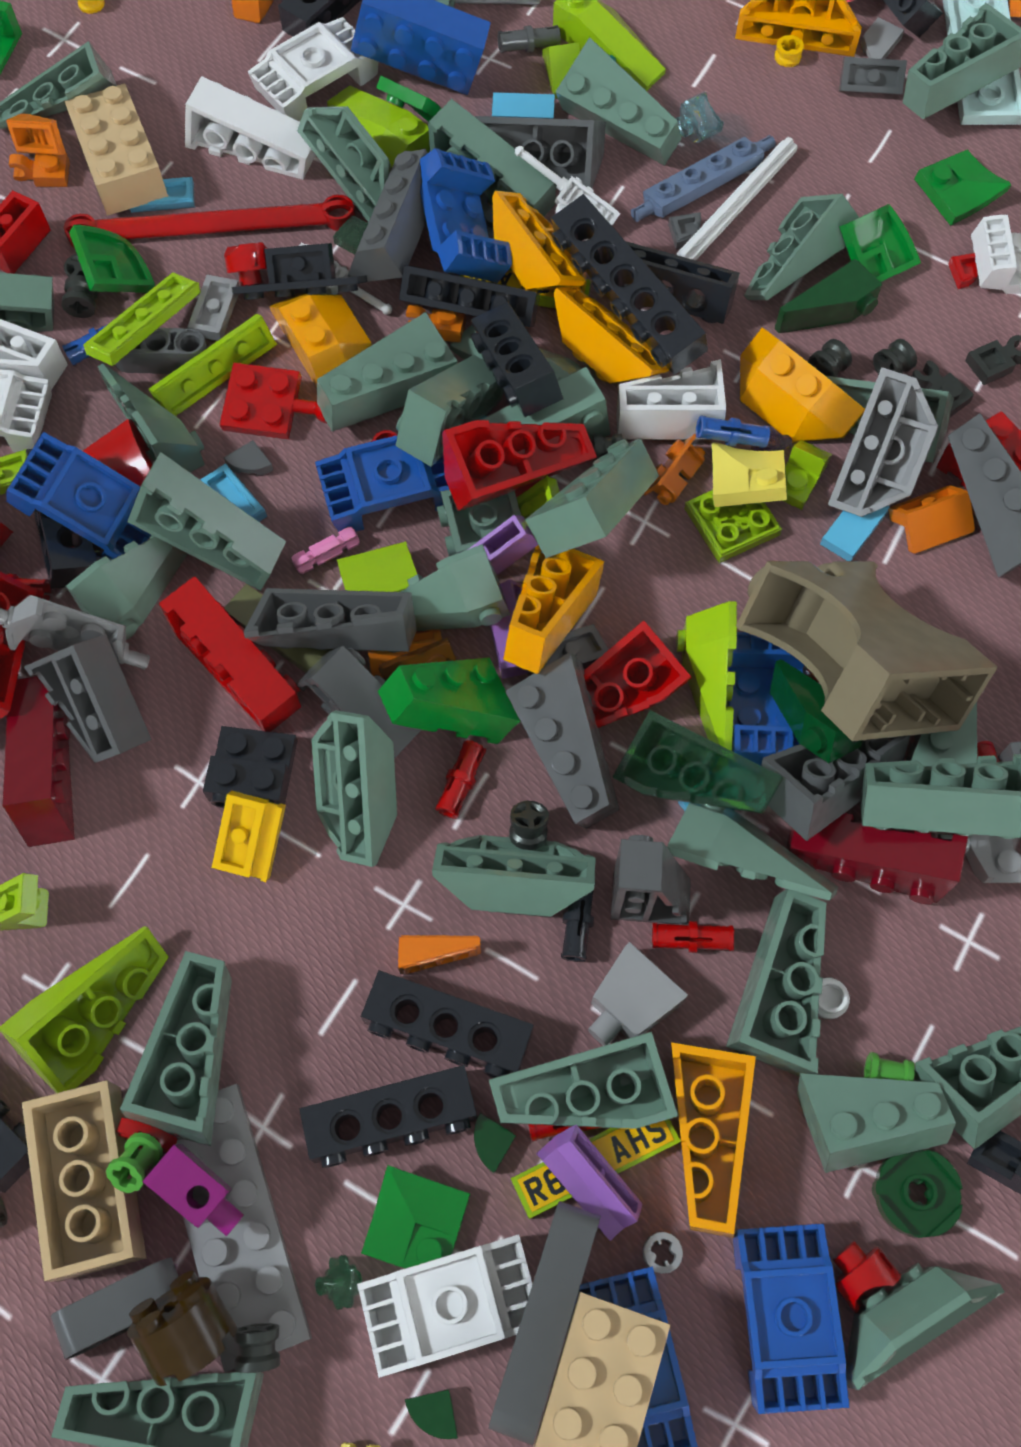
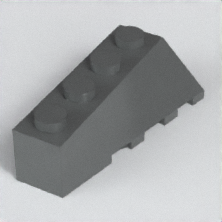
M426 149L404 151L397 155L366 230L363 233L347 277L367 275V282L403 277L404 265H409L426 224L420 194L422 185L420 158L427 154Z
M266 588L244 630V636L262 646L284 649L296 647L325 650L344 646L346 649L352 648L355 651L409 652L417 630L412 593Z

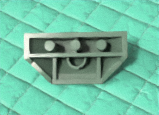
M348 106L309 107L305 109L297 132L369 223L392 169L388 157Z
M335 710L329 714L327 720L311 740L316 810L328 836L338 847L336 852L340 860L373 867L378 863L397 817L394 743L369 716Z
M477 835L459 839L451 844L447 842L437 844L432 876L471 910L551 917L594 890L596 858L588 854L583 855L576 849L556 841H546L538 849L523 850L511 843L509 837Z
M917 1263L900 1273L902 1275L899 1280L900 1284L887 1292L884 1287L872 1291L861 1299L864 1307L857 1313H854L846 1359L848 1388L860 1390L1005 1291L999 1283L938 1266L922 1268Z

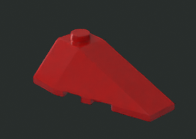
M475 420L442 432L445 479L458 511L498 498L536 483L546 476L551 477L597 458L584 424L544 422L542 425L521 424V421L489 423V420Z
M644 620L584 670V678L587 690L590 692L593 704L592 710L598 728L664 702L692 678Z

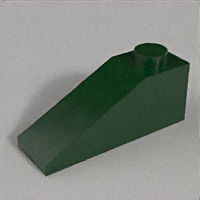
M854 259L780 307L775 330L778 333L849 323L860 315L866 316L878 304L877 298L882 283Z
M784 660L776 661L770 694L799 744L828 764L860 748L863 740L851 741L821 711L825 704L822 686Z

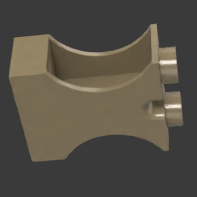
M767 561L765 566L753 576L747 591L749 600L736 627L740 631L755 635L780 647L804 664L817 678L824 691L825 704L821 711L851 741L957 731L963 725L998 668L966 639L954 636L927 624L892 600L877 581L876 569L878 565L873 561H835L824 563L818 567L809 561Z

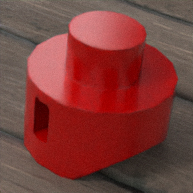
M263 242L227 247L224 254L227 273L238 272L240 286L262 283L260 270L267 269L264 250L267 247Z
M856 1241L850 1243L832 1259L842 1271V1274L835 1280L836 1289L855 1313L863 1305L861 1299L864 1297L865 1291L873 1287L894 1286L902 1276L879 1247H875L865 1254Z

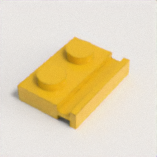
M231 790L226 796L211 868L248 878L252 876L260 878V881L267 882L271 876L286 805L281 803L278 805L266 799Z

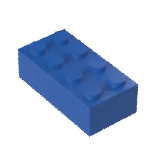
M362 0L350 51L468 95L484 51L491 22L435 0Z

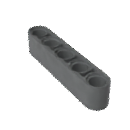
M561 1201L558 1202L488 1429L533 1446L599 1225L600 1215Z

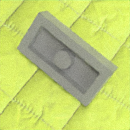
M206 275L187 329L198 330L205 339L218 341L224 337L239 295L232 293V287L240 286L239 281Z

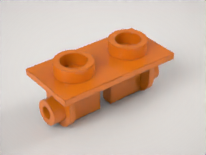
M693 434L685 441L678 439L673 443L665 454L669 459L664 465L660 463L656 467L659 477L643 494L644 496L654 491L658 494L657 500L663 505L676 501L688 484L678 474L681 473L689 480L705 461L704 449L691 444L696 438V434Z

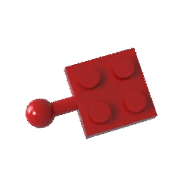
M233 362L219 424L223 431L289 440L294 413L315 415L320 422L326 424L327 422L322 415L317 401L298 399L302 380L300 371Z

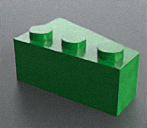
M490 657L399 665L378 690L392 724L431 732H436L440 728L455 731L456 737L467 739L470 735L485 737L487 743L498 744L520 722Z

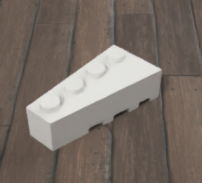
M201 76L186 102V148L193 150L197 146L209 148L208 151L211 155L221 157L223 153L237 156L240 163L250 165V163L256 161L262 163L266 170L302 180L316 156L297 132L300 121L258 103L248 96H243L230 90L220 83Z

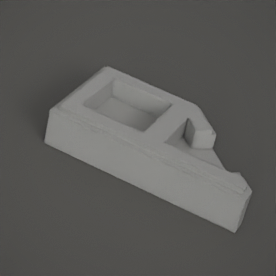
M878 17L863 35L861 41L863 52L867 54L868 58L886 59L902 39L904 29Z

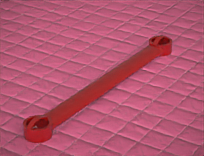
M336 194L325 199L323 203L94 220L92 216L80 213L66 220L64 232L69 244L74 248L69 234L73 225H84L108 230L125 239L326 225L332 230L342 231L351 227L355 222V210L353 202L349 197ZM338 208L349 211L340 217L329 215L331 211Z

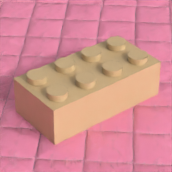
M125 83L118 86H110L104 90L87 95H79L64 101L107 216L168 197L158 163Z
M108 1080L22 1102L44 1281L61 1282L146 1259L137 1192H121L112 1185L106 1175L108 1165L113 1159L119 1158L125 1151L124 1145L126 1143V1140L116 1132L121 1118H125L120 1110L123 1103L121 1087Z
M579 1292L533 1447H637L670 1324Z

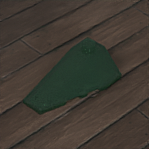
M651 710L612 778L645 796L763 814L783 780L782 776Z

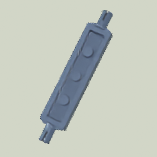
M768 135L758 142H752L743 137L643 191L644 203L631 209L633 220L639 222L651 214L663 218L753 169L764 160V153L775 148L776 142L774 137Z

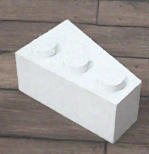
M0 319V369L15 370L25 376L48 379L52 390L68 365L57 341Z
M721 359L711 361L710 367L695 371L691 367L682 369L679 375L663 379L659 374L619 384L616 413L617 434H622L623 439H688L693 434H696V424L701 415L725 420L726 401Z

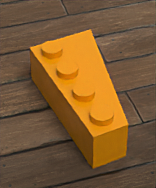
M539 545L536 546L509 625L503 660L538 674L597 596L605 561L575 549L545 558Z
M671 1042L690 1230L734 1238L756 1056Z

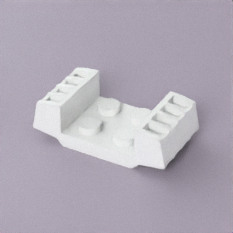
M341 17L326 24L318 22L269 50L265 59L251 68L248 74L256 90L276 110L297 121H301L303 112L307 109L306 97L347 73L362 86L378 74V61L350 51L355 29Z
M1008 215L983 217L971 234L973 251L976 256L975 262L978 270L980 288L1003 290L1006 294H1021V233H1011Z
M0 369V436L5 437L13 452L33 449L41 436L52 397L50 382L48 379L22 375L15 370Z
M519 1234L357 1284L379 1378L517 1335L533 1284Z

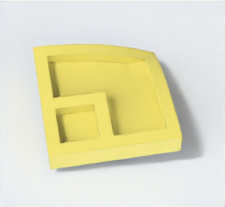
M718 442L712 443L714 507L787 500L784 450L754 451L734 448Z

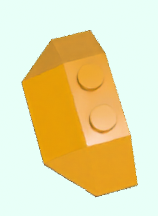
M751 0L740 9L735 39L776 45L778 39L782 36L794 35L802 39L804 50L854 57L862 27L846 0Z
M495 191L492 196L494 239L509 242L512 266L510 268L519 279L521 286L531 291L583 286L586 282L587 273H579L571 261L570 253L567 250L562 252L557 247L551 236L554 233L553 225L538 210L529 206L526 203L527 199L521 193Z
M558 287L555 289L553 294L562 342L572 350L575 358L587 363L595 370V374L599 379L610 384L649 377L669 371L666 366L661 368L651 355L652 349L646 342L639 343L628 325L597 300L586 295L580 287Z
M299 293L269 306L270 311L316 387L318 378L372 346L371 341L342 295H309Z
M763 327L740 355V401L792 443L799 442L800 440L807 442L844 438L865 411V408Z

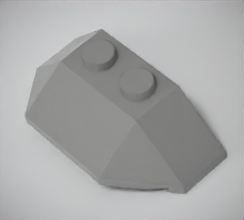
M881 367L830 497L829 506L863 517L912 495L939 428L917 378Z

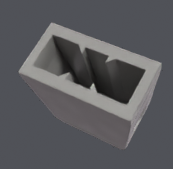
M629 942L592 998L591 1004L601 1015L588 1028V1031L603 1046L608 1045L619 1031L628 1039L646 1034L684 1003L688 994Z

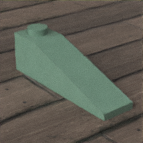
M843 194L801 197L778 228L781 233L778 242L771 243L767 250L770 254L768 261L758 267L744 294L747 300H769L846 246L839 226L855 220L859 216Z
M104 363L97 366L107 389L126 419H132L137 430L140 432L149 448L147 452L154 462L159 453L162 452L188 472H192L205 465L200 453L205 448L195 430L189 433L180 419Z
M151 535L148 541L140 545L135 541L125 545V553L111 561L105 556L94 562L66 585L82 612L125 625L126 640L131 638L136 633L138 627L144 623L188 554Z

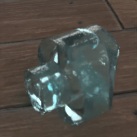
M707 91L681 103L680 116L676 120L678 121L682 137L688 136L694 143H700L722 131L724 122L711 107L707 98Z

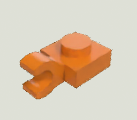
M67 153L64 155L35 154L34 160H30L22 154L10 155L9 167L14 168V180L26 181L33 179L36 187H68L70 161Z
M408 305L406 317L417 318L425 313L426 310L419 305ZM433 308L432 314L426 312L444 341L461 343L466 324V314Z

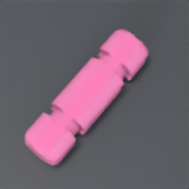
M347 527L338 532L339 536L335 537L333 534L308 547V552L305 553L302 550L291 557L292 563L300 574H304L314 569L312 565L317 564L320 566L343 554V549L346 548L349 551L360 544L357 533L352 527Z

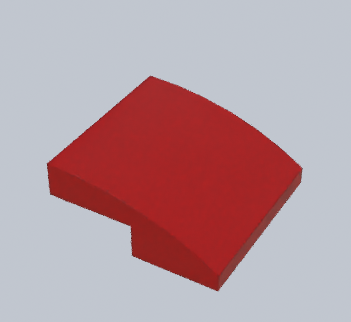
M127 419L83 450V452L140 487L153 465L145 453L149 448L132 419Z

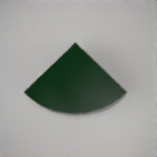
M480 1113L474 1129L475 1147L484 1166L495 1174L516 1135Z
M450 1388L405 1399L411 1418L424 1432L439 1439L458 1438Z

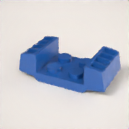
M434 148L420 158L422 175L420 194L432 250L438 253L444 272L498 283L512 266L509 242L489 238L480 195L495 182L492 169L487 162L477 161L476 159L466 158L462 155L459 156Z
M45 432L39 437L6 491L7 502L29 517L35 509L102 548L101 558L106 556L110 561L125 553V545L133 541L140 545L148 541L151 534L127 522L140 490L139 485L79 448L67 445Z
M396 435L344 448L337 455L316 461L315 465L330 518L337 531L339 532L347 527H352L355 532L364 530L362 515L427 498L432 499L435 511H437V507L443 505L441 491L449 490L444 473V455L431 467L396 447L398 437Z
M737 632L736 650H733L732 665L728 667V671L735 672L731 702L727 701V706H732L734 710L730 768L761 769L764 757L799 745L798 740L770 694L775 663L782 659L802 673L804 664L780 647L746 632Z
M824 1224L737 1229L733 1238L736 1270H741L752 1360V1369H747L751 1401L758 1414L850 1408L846 1380V1358L837 1293Z
M653 1266L580 1285L579 1292L668 1324ZM670 1329L637 1447H698Z

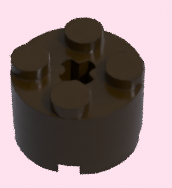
M188 1271L180 1275L170 1284L171 1290L156 1300L149 1298L142 1301L129 1313L132 1324L128 1329V1337L155 1384L158 1386L167 1385L164 1377L175 1374L177 1380L182 1381L205 1368L226 1349L222 1340L229 1332L234 1338L237 1332V1326L208 1277L197 1278L194 1271Z

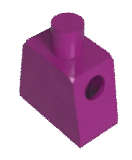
M183 1144L173 1145L142 1181L197 1228L208 1220L227 1237L244 1216L240 1210L225 1198L232 1188ZM197 1185H201L209 1192V1200L204 1205H200L193 1199V1191Z

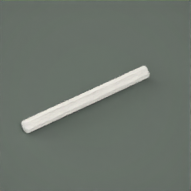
M787 137L785 140H782L676 255L697 260L797 152L798 147L793 139Z

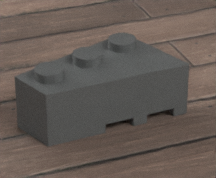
M106 634L71 645L24 666L30 676L37 675L49 692H47L45 697L51 705L58 703L70 719L66 725L94 763L121 754L152 740Z
M341 646L325 653L296 685L303 692L308 687L311 688L324 702L321 708L328 714L338 710L369 716L393 741L395 759L421 729L392 724L378 693V690L386 681L378 675L373 676L364 667L366 662L357 651Z
M633 835L628 839H621L613 872L611 920L688 925L691 880L663 842H654L652 837L645 835Z

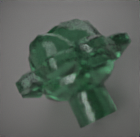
M345 1254L340 1255L338 1258L331 1257L329 1269L326 1270L325 1276L318 1277L315 1281L316 1292L319 1296L328 1295L329 1300H333L336 1310H341L344 1307L347 1309L352 1308L354 1297L359 1294L357 1284L362 1283L361 1272L357 1270L355 1264H349L348 1257Z

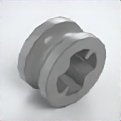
M659 1232L648 1237L645 1241L642 1255L647 1267L653 1266L654 1272L663 1274L670 1273L678 1268L682 1261L683 1250L675 1236L667 1232ZM661 1240L670 1243L669 1252L674 1255L670 1264L668 1261H663L664 1266H659L655 1263L656 1254L651 1251L655 1241L657 1245L662 1244Z

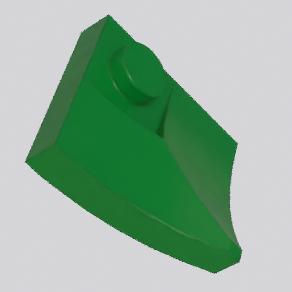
M380 76L376 88L388 94L386 97L387 101L401 108L406 103L428 122L442 109L430 98Z
M968 149L920 169L914 178L950 226L980 211L1005 194L1011 187L1009 181L998 177L985 168Z
M890 204L839 226L851 261L856 259L880 282L921 263L907 229Z
M73 225L69 234L90 291L148 293L155 287L154 280L146 263L127 239L108 230L91 226Z
M387 1165L361 1254L405 1269L452 1255L471 1194Z

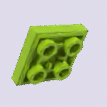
M713 490L685 502V511L718 563L780 536L782 528L765 502L714 507Z
M406 541L337 559L344 588L348 591L401 592L409 586L408 579L417 575Z

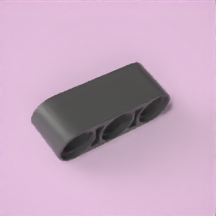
M158 328L115 365L120 371L126 373L171 374L207 349L204 336L198 330Z
M172 1257L151 1264L53 1313L51 1319L64 1359L68 1360L127 1332L132 1324V1320L129 1317L131 1310L142 1301L149 1298L156 1300L171 1290L170 1284L179 1277Z

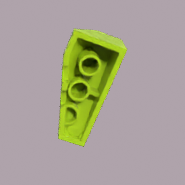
M556 0L554 2L553 26L558 25L561 39L569 44L579 42L580 50H582L590 37L609 56L613 55L616 63L646 91L665 74V67L612 7L600 0Z
M350 85L327 101V107H349L388 157L391 167H393L397 155L404 151L426 149L427 153L430 152L428 126L406 109Z
M728 601L686 616L683 630H677L676 652H682V666L692 677L688 684L718 770L727 768L732 758L734 710L732 706H727V701L731 702L735 672L728 671V667L732 665L733 650H736L737 601Z
M143 926L32 999L0 1026V1032L21 1058L56 1093L75 1089L97 1070L104 1059L102 1053L114 1034H120L126 1025L123 1020L136 1000L144 997L169 956L149 928Z

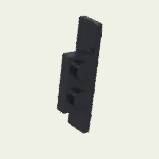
M332 243L268 248L264 250L269 283L232 287V293H243L244 300L264 298L263 292L275 291V297L295 296L294 289L306 288V294L309 295L326 293V286H338V292L357 291L358 284L367 282V275L336 278Z

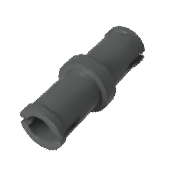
M529 25L524 26L523 30L498 31V48L500 53L524 49L526 52H534V48L560 45V29L558 25L542 28H532Z

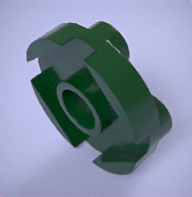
M918 1150L886 1158L880 1165L876 1179L872 1184V1195L876 1200L881 1216L893 1229L911 1238L933 1237L947 1232L958 1221L963 1206L961 1204L962 1196L960 1191L963 1188L959 1174L946 1158L930 1150ZM911 1182L915 1185L924 1183L928 1188L924 1193L928 1201L924 1205L920 1201L913 1202L910 1199L911 1191L908 1186Z

